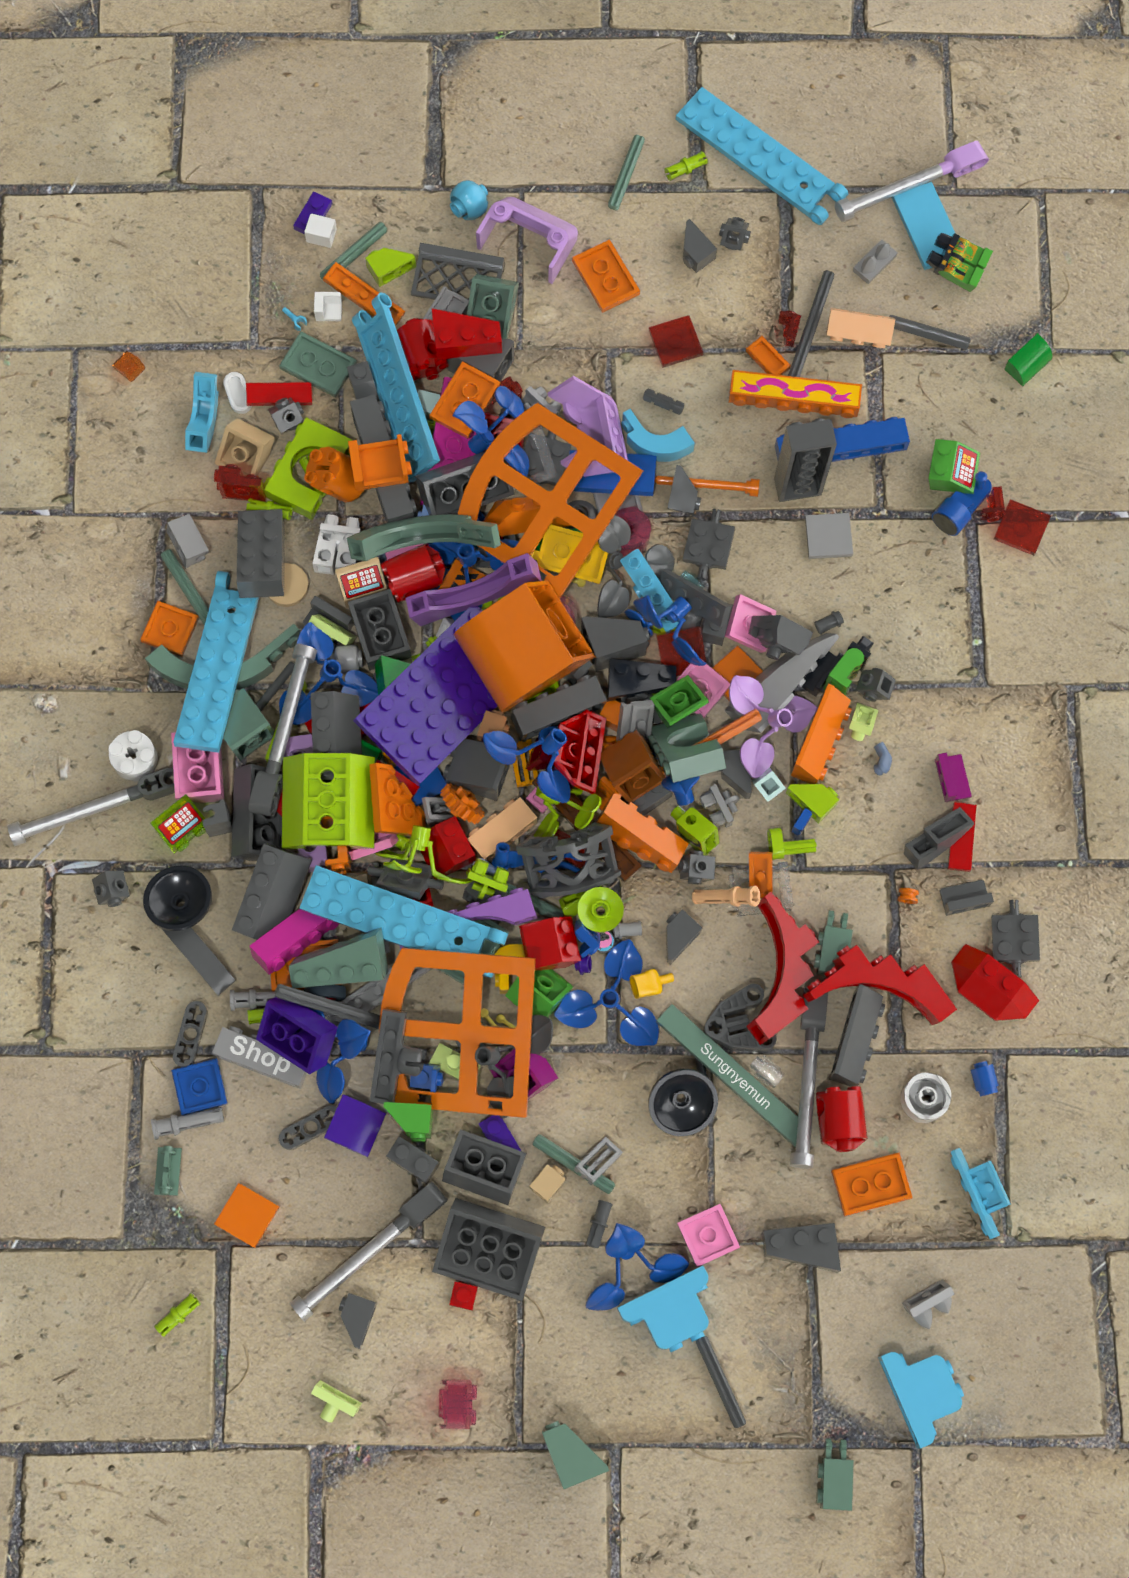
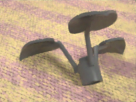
M615 515L598 540L601 550L608 553L605 566H607L606 570L616 579V581L608 580L601 588L597 607L598 617L600 618L617 616L623 613L629 604V591L625 587H621L623 582L613 569H619L623 566L620 560L624 556L619 551H621V546L629 542L631 531L627 522ZM654 545L646 552L645 559L659 581L662 570H673L675 559L666 546Z
M533 1015L530 1053L540 1054L545 1052L551 1044L553 1022L546 1016ZM455 1040L457 1046L461 1050V1043ZM480 1043L479 1048L475 1052L476 1062L479 1065H488L489 1070H493L501 1076L494 1078L489 1083L487 1096L511 1098L513 1096L514 1076L507 1078L503 1071L495 1067V1064L501 1058V1051L515 1047L513 1045H506L496 1048L494 1046H487V1043ZM490 1101L494 1109H502V1102ZM500 1116L501 1119H504V1118H507V1117H508V1116Z

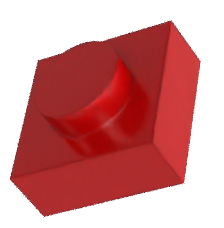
M454 1282L449 1306L473 1311L478 1287Z

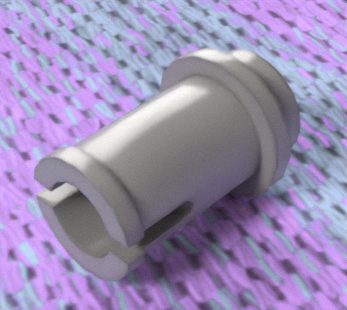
M641 922L619 923L613 929L614 938H619L620 940L622 937L642 936Z

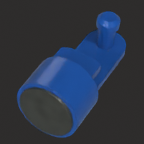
M980 471L976 473L974 494L955 491L951 497L946 498L933 512V522L941 531L951 536H957L971 520L973 512L992 490V484L987 479L985 472Z

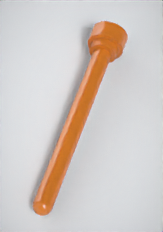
M656 476L655 483L672 486L674 477ZM689 478L696 488L745 491V494L753 497H758L760 479L746 480V483Z

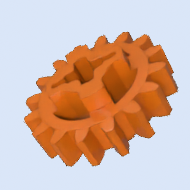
M447 783L440 791L443 801L446 802L445 805L455 817L478 824L485 816L480 802L477 801L471 791H467L461 786H453L451 783Z

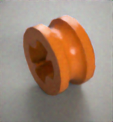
M899 888L900 896H898L897 901L905 904L918 903V899H916V896L919 895L918 890Z

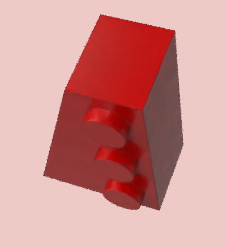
M431 308L437 360L502 353L499 321Z

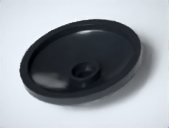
M181 865L172 866L157 873L149 881L143 896V906L148 918L159 928L168 931H181L193 927L205 917L212 902V890L206 877L197 869ZM180 902H185L183 906L178 907Z
M677 1069L663 1075L651 1089L648 1099L649 1113L656 1126L665 1133L673 1136L696 1134L707 1127L716 1114L718 1108L716 1088L706 1075L697 1070ZM679 1094H684L682 1099L676 1098Z

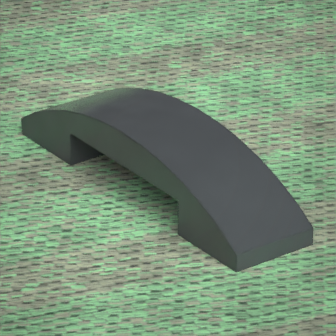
M192 928L181 931L162 929L218 996L236 981Z

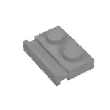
M444 286L423 319L432 320L431 308L464 315L468 310L469 300Z
M652 700L633 701L630 704L621 702L616 742L623 739L626 734L637 730L645 741L649 743L648 736H651L655 706Z

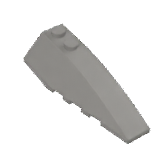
M825 633L809 641L808 646L800 655L793 652L787 653L755 678L761 684L764 692L762 702L757 705L763 708H772L773 710L785 708L794 697L793 690L797 686L802 687L806 681L803 677L815 670L818 666L816 660L825 657L839 636L834 633ZM729 702L725 712L735 721L743 716V714L737 712L731 702ZM759 711L762 720L746 729V731L761 733L769 725V714Z

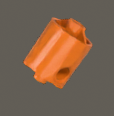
M322 447L319 450L314 449L311 451L304 479L313 488L345 503L354 501L363 493L364 490L356 491L350 456L331 447Z

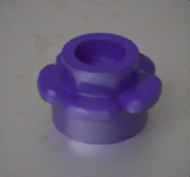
M587 955L584 958L580 956L581 961L575 963V970L579 971L580 975L590 973L592 969L591 956Z

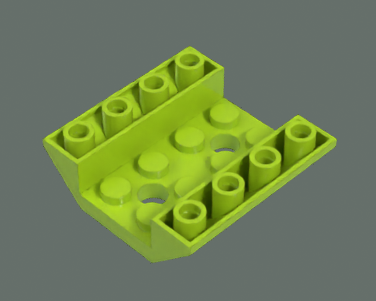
M303 753L283 757L282 849H305V846H350L351 849H374L369 764L375 763V757L352 753ZM325 771H331L334 774L333 780L329 783L321 780V775ZM329 816L333 819V825L327 829L321 827V819Z

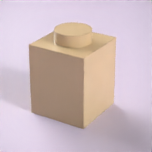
M547 1164L529 1186V1189L548 1204L565 1183L566 1179L563 1177L565 1173L556 1165L550 1167Z

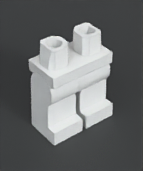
M330 514L326 516L325 522L320 525L313 559L315 573L334 575L336 569L358 563V560L351 559L347 543V537L361 532L358 518L349 517L347 518L346 526L338 525V516Z

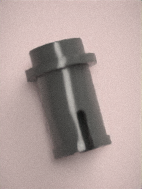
M832 611L831 615L815 621L814 625L821 635L836 626L841 627L844 620L839 611Z

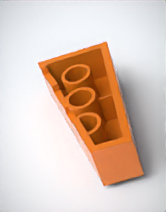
M615 791L603 807L596 823L612 826L613 835H611V840L617 842L621 848L629 849L635 852L639 858L656 864L660 870L672 873L678 866L689 843L667 827H658L656 819L650 815L643 816L637 812L638 806L632 802L626 804L620 799L622 795Z

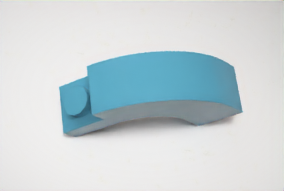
M195 372L193 407L190 422L185 430V450L207 453L210 447L218 408L217 374Z
M631 409L623 412L621 424L625 432L628 433L626 443L637 454L657 456L658 462H669L681 459L694 452L695 443L684 426L666 435H655L643 428Z

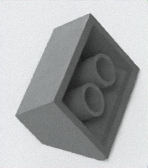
M460 1129L445 1166L442 1182L509 1205L527 1153Z

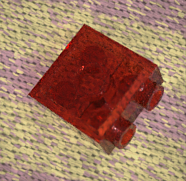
M233 464L219 466V469H215L214 482H217V490L220 491L222 499L248 501L249 498L266 502L264 483L259 476L253 474L243 476L241 467Z

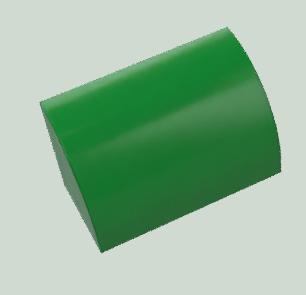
M1037 333L1008 360L1004 370L1021 386H1024L1052 360L1051 348Z

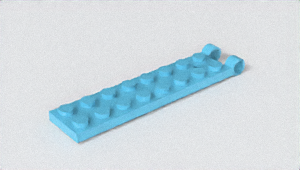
M703 87L698 90L676 115L675 120L818 225H822L829 217L827 210L817 205L820 200L827 194L837 202L846 198L849 194L842 184H835ZM800 184H807L808 187L803 189L800 187Z
M379 293L371 302L376 315L371 318L369 313L360 310L352 317V322L356 327L366 360L368 361L379 400L383 404L384 415L391 429L392 440L397 439V434H401L402 441H407L409 454L404 455L405 461H410L412 474L408 475V481L413 483L416 481V475L427 472L440 459L389 309L392 306V301L385 293Z
M218 571L216 574L213 596L173 741L175 747L220 752L259 597L239 598L238 591L228 590L231 578L230 572ZM229 609H236L234 613H228Z
M317 865L299 908L364 933H369L382 927L384 940L406 948L480 954L485 939L505 945L508 934L501 930L490 928ZM457 937L463 938L461 945L455 944L454 941ZM484 973L483 976L492 978L494 973Z

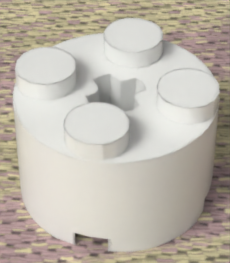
M137 730L124 732L118 735L109 745V760L117 774L123 779L139 781L141 777L154 773L158 754L151 740L145 734ZM133 754L136 755V758L132 759L131 755Z
M920 1073L904 1086L900 1096L901 1105L907 1116L915 1122H933L948 1110L951 1101V1090L948 1083L942 1077L931 1073ZM923 1095H929L930 1099L928 1101H923L921 1097Z

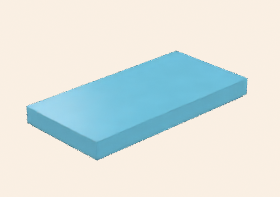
M929 182L892 197L924 270L933 268L926 263L930 252L933 250L942 254L944 250L934 245L937 236L940 233L949 236L955 233L933 183Z

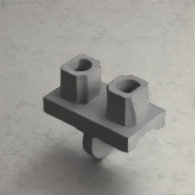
M530 386L525 390L526 394L522 400L526 410L539 403L556 415L560 413L561 405L557 401L548 403L545 400L547 393L541 386L536 389Z
M714 784L710 786L708 792L700 796L699 800L704 809L715 805L718 812L709 815V821L716 827L725 825L727 828L732 826L731 822L734 821L728 807L732 813L737 812L738 809L735 804L740 799L738 795L731 797L727 790L722 793L725 798L724 800L717 785Z

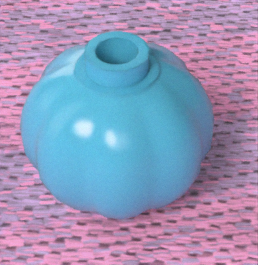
M470 180L458 183L450 194V208L458 218L462 217L465 220L478 219L485 213L488 207L486 197L488 191L484 185H478Z

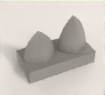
M881 240L853 267V272L869 284L897 257V252L890 247L889 243Z
M942 1279L905 1300L902 1304L919 1325L930 1329L932 1324L931 1308L934 1306L941 1312L949 1313L952 1304L951 1296L954 1295L951 1286Z

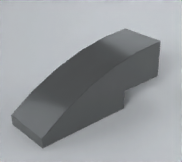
M959 807L924 828L922 835L905 844L904 855L919 870L958 841L974 825V822Z

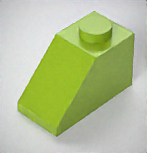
M382 248L374 250L365 257L367 269L379 287L416 268V260L413 254L393 249Z
M790 784L786 790V794L803 810L806 808L812 812L811 817L818 824L831 812L839 801L837 793L831 787H825L823 784Z

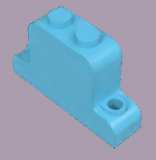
M701 1266L618 1307L617 1310L624 1322L630 1323L631 1326L644 1321L655 1345L661 1350L669 1349L670 1352H673L683 1347V1341L690 1338L693 1342L705 1336L703 1331L708 1327L709 1320L697 1297V1293L708 1288L706 1285L708 1274L704 1266Z
M890 1352L879 1356V1362L916 1448L921 1449L930 1445L937 1435L932 1422L958 1411L962 1406L961 1397H964L959 1383L955 1384L951 1376L954 1374L949 1360L945 1361L941 1356L934 1355L907 1365L902 1353Z

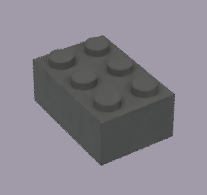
M390 589L348 602L369 671L375 669L374 664L381 655L400 661L412 658L405 631Z

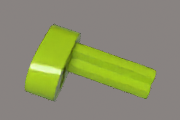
M781 828L767 830L769 852L773 854V860L784 859V855L816 852L817 844L815 839L783 842Z

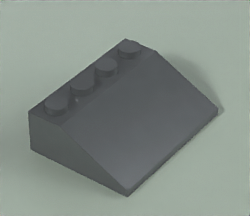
M455 1198L450 1208L432 1272L523 1301L546 1227Z

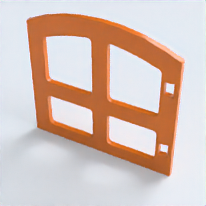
M536 403L513 420L483 454L466 486L458 515L471 516L472 520L477 521L485 491L491 478L496 476L540 505V510L516 547L511 548L502 541H500L501 545L496 548L479 546L503 563L526 553L531 556L555 518H561L581 531L583 538L559 575L554 576L538 566L539 570L546 574L544 581H549L560 599L643 473V470L539 403ZM538 426H543L577 448V453L552 491L545 490L504 463V458ZM593 461H597L619 475L620 481L596 518L590 519L568 505L567 500Z
M401 948L386 983L381 1004L379 1032L383 1009L401 1011L407 986L415 967L460 970L464 972L465 977L461 1023L406 1019L404 1036L457 1040L461 1043L458 1092L436 1091L434 1093L429 1090L411 1089L408 1086L405 1074H400L398 1076L395 1103L431 1105L433 1110L527 1117L536 958ZM484 973L509 974L519 977L517 1026L515 1028L482 1025L481 1005ZM480 1043L513 1045L515 1047L514 1086L511 1098L485 1096L477 1093L478 1063L475 1060V1052L479 1048ZM419 1094L431 1095L432 1103L418 1102ZM490 1101L502 1102V1109L489 1108Z

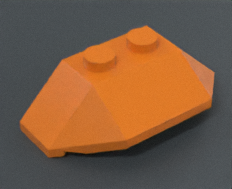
M527 496L497 500L483 522L497 524L499 537L525 533L540 510V505ZM555 518L551 524L559 527L572 526L561 518Z

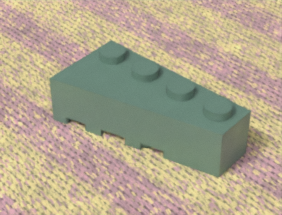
M382 927L372 932L355 936L350 940L333 944V946L296 957L288 966L292 988L383 980L388 973Z

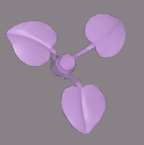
M736 675L732 678L729 686V698L733 708L743 715L754 708L758 711L766 712L769 714L768 723L772 726V729L764 734L759 741L755 738L748 739L740 748L739 754L742 765L752 778H758L771 766L774 759L773 746L769 743H763L764 740L774 732H777L778 728L781 727L793 733L804 730L818 708L810 701L798 696H794L783 709L773 710L772 708L760 707L757 704L762 702L764 696L761 684L754 678Z

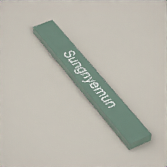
M671 1004L658 1018L656 1023L788 1142L796 1147L798 1116Z

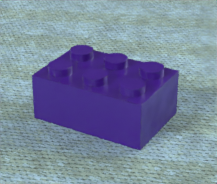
M274 997L266 1002L256 1040L310 1075L327 1065L338 1027L308 1007Z

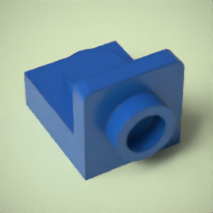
M578 919L575 922V935L583 943L580 946V956L584 958L588 954L593 955L599 949L601 935L598 932L587 929Z
M424 1063L421 1074L410 1077V1087L431 1089L430 1092L435 1093L439 1086L442 1087L444 1073L440 1072L441 1065Z

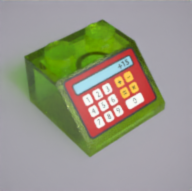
M187 794L150 823L157 835L174 854L177 851L185 850L190 844L189 841L195 836L197 838L202 836L206 832L202 821L206 818Z

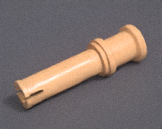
M734 886L728 890L695 889L692 892V901L694 904L728 903L734 907H739L741 904H749L752 907H756L760 902V891L757 886H750L749 888Z

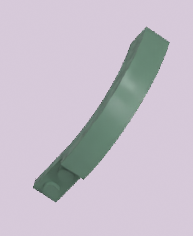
M455 514L430 515L398 520L375 526L347 537L351 559L368 561L396 549L425 543L458 542L496 548L501 545L497 524L472 520L471 516Z
M294 623L259 653L242 662L235 690L253 685L273 672L270 663L278 661L286 649L289 647L293 648L297 644L300 630ZM162 644L145 658L148 666L163 679L176 686L188 689L194 665L178 659Z

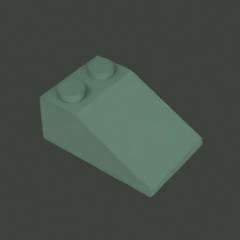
M476 274L472 278L467 315L499 321L501 338L508 339L519 282Z

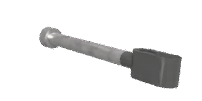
M295 645L292 655L296 659L266 770L265 772L259 771L255 778L249 800L250 813L273 817L277 811L283 789V775L279 774L308 665L309 663H314L317 653L315 648L308 645Z
M166 768L145 775L139 779L136 786L21 825L19 821L9 824L7 828L14 846L24 844L27 837L140 798L153 801L175 793L174 783L171 785L166 784L167 778L174 776L173 768ZM158 781H160L161 785L163 786L162 788L159 787L160 785L158 784ZM148 785H152L151 791H147Z
M807 986L804 987L803 994L808 991ZM828 992L810 1002H807L803 996L808 1010L801 1014L800 1029L805 1030L796 1151L790 1154V1166L795 1168L811 1169L814 1163V1155L810 1154L816 1067L819 1032H824L826 1024Z
M434 1182L429 1183L398 1210L401 1215L305 1297L301 1298L298 1295L289 1304L305 1322L314 1314L311 1309L409 1226L413 1229L417 1228L441 1208L448 1199Z

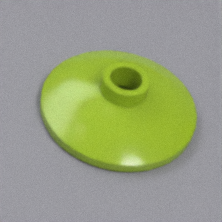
M595 887L586 891L580 898L577 909L578 917L587 929L598 933L608 932L614 929L622 920L624 913L623 902L615 891L606 887ZM598 908H603L605 913L603 915H598L596 913V910Z

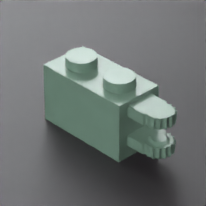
M828 911L826 926L823 932L819 931L817 939L819 941L817 945H821L820 954H816L814 959L817 975L825 976L824 973L835 966L832 961L838 957L836 953L846 945L849 948L851 947L853 930L846 929L848 913L842 914L840 919L841 925L838 928L832 927L835 916L834 911Z
M826 1438L824 1458H822V1463L817 1465V1478H821V1488H817L816 1503H820L821 1509L852 1511L854 1460H846L847 1442L843 1439L839 1443V1459H831L832 1441Z

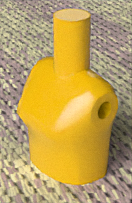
M656 969L635 974L629 978L631 990L636 999L661 994L663 984L674 982L672 973L659 976Z

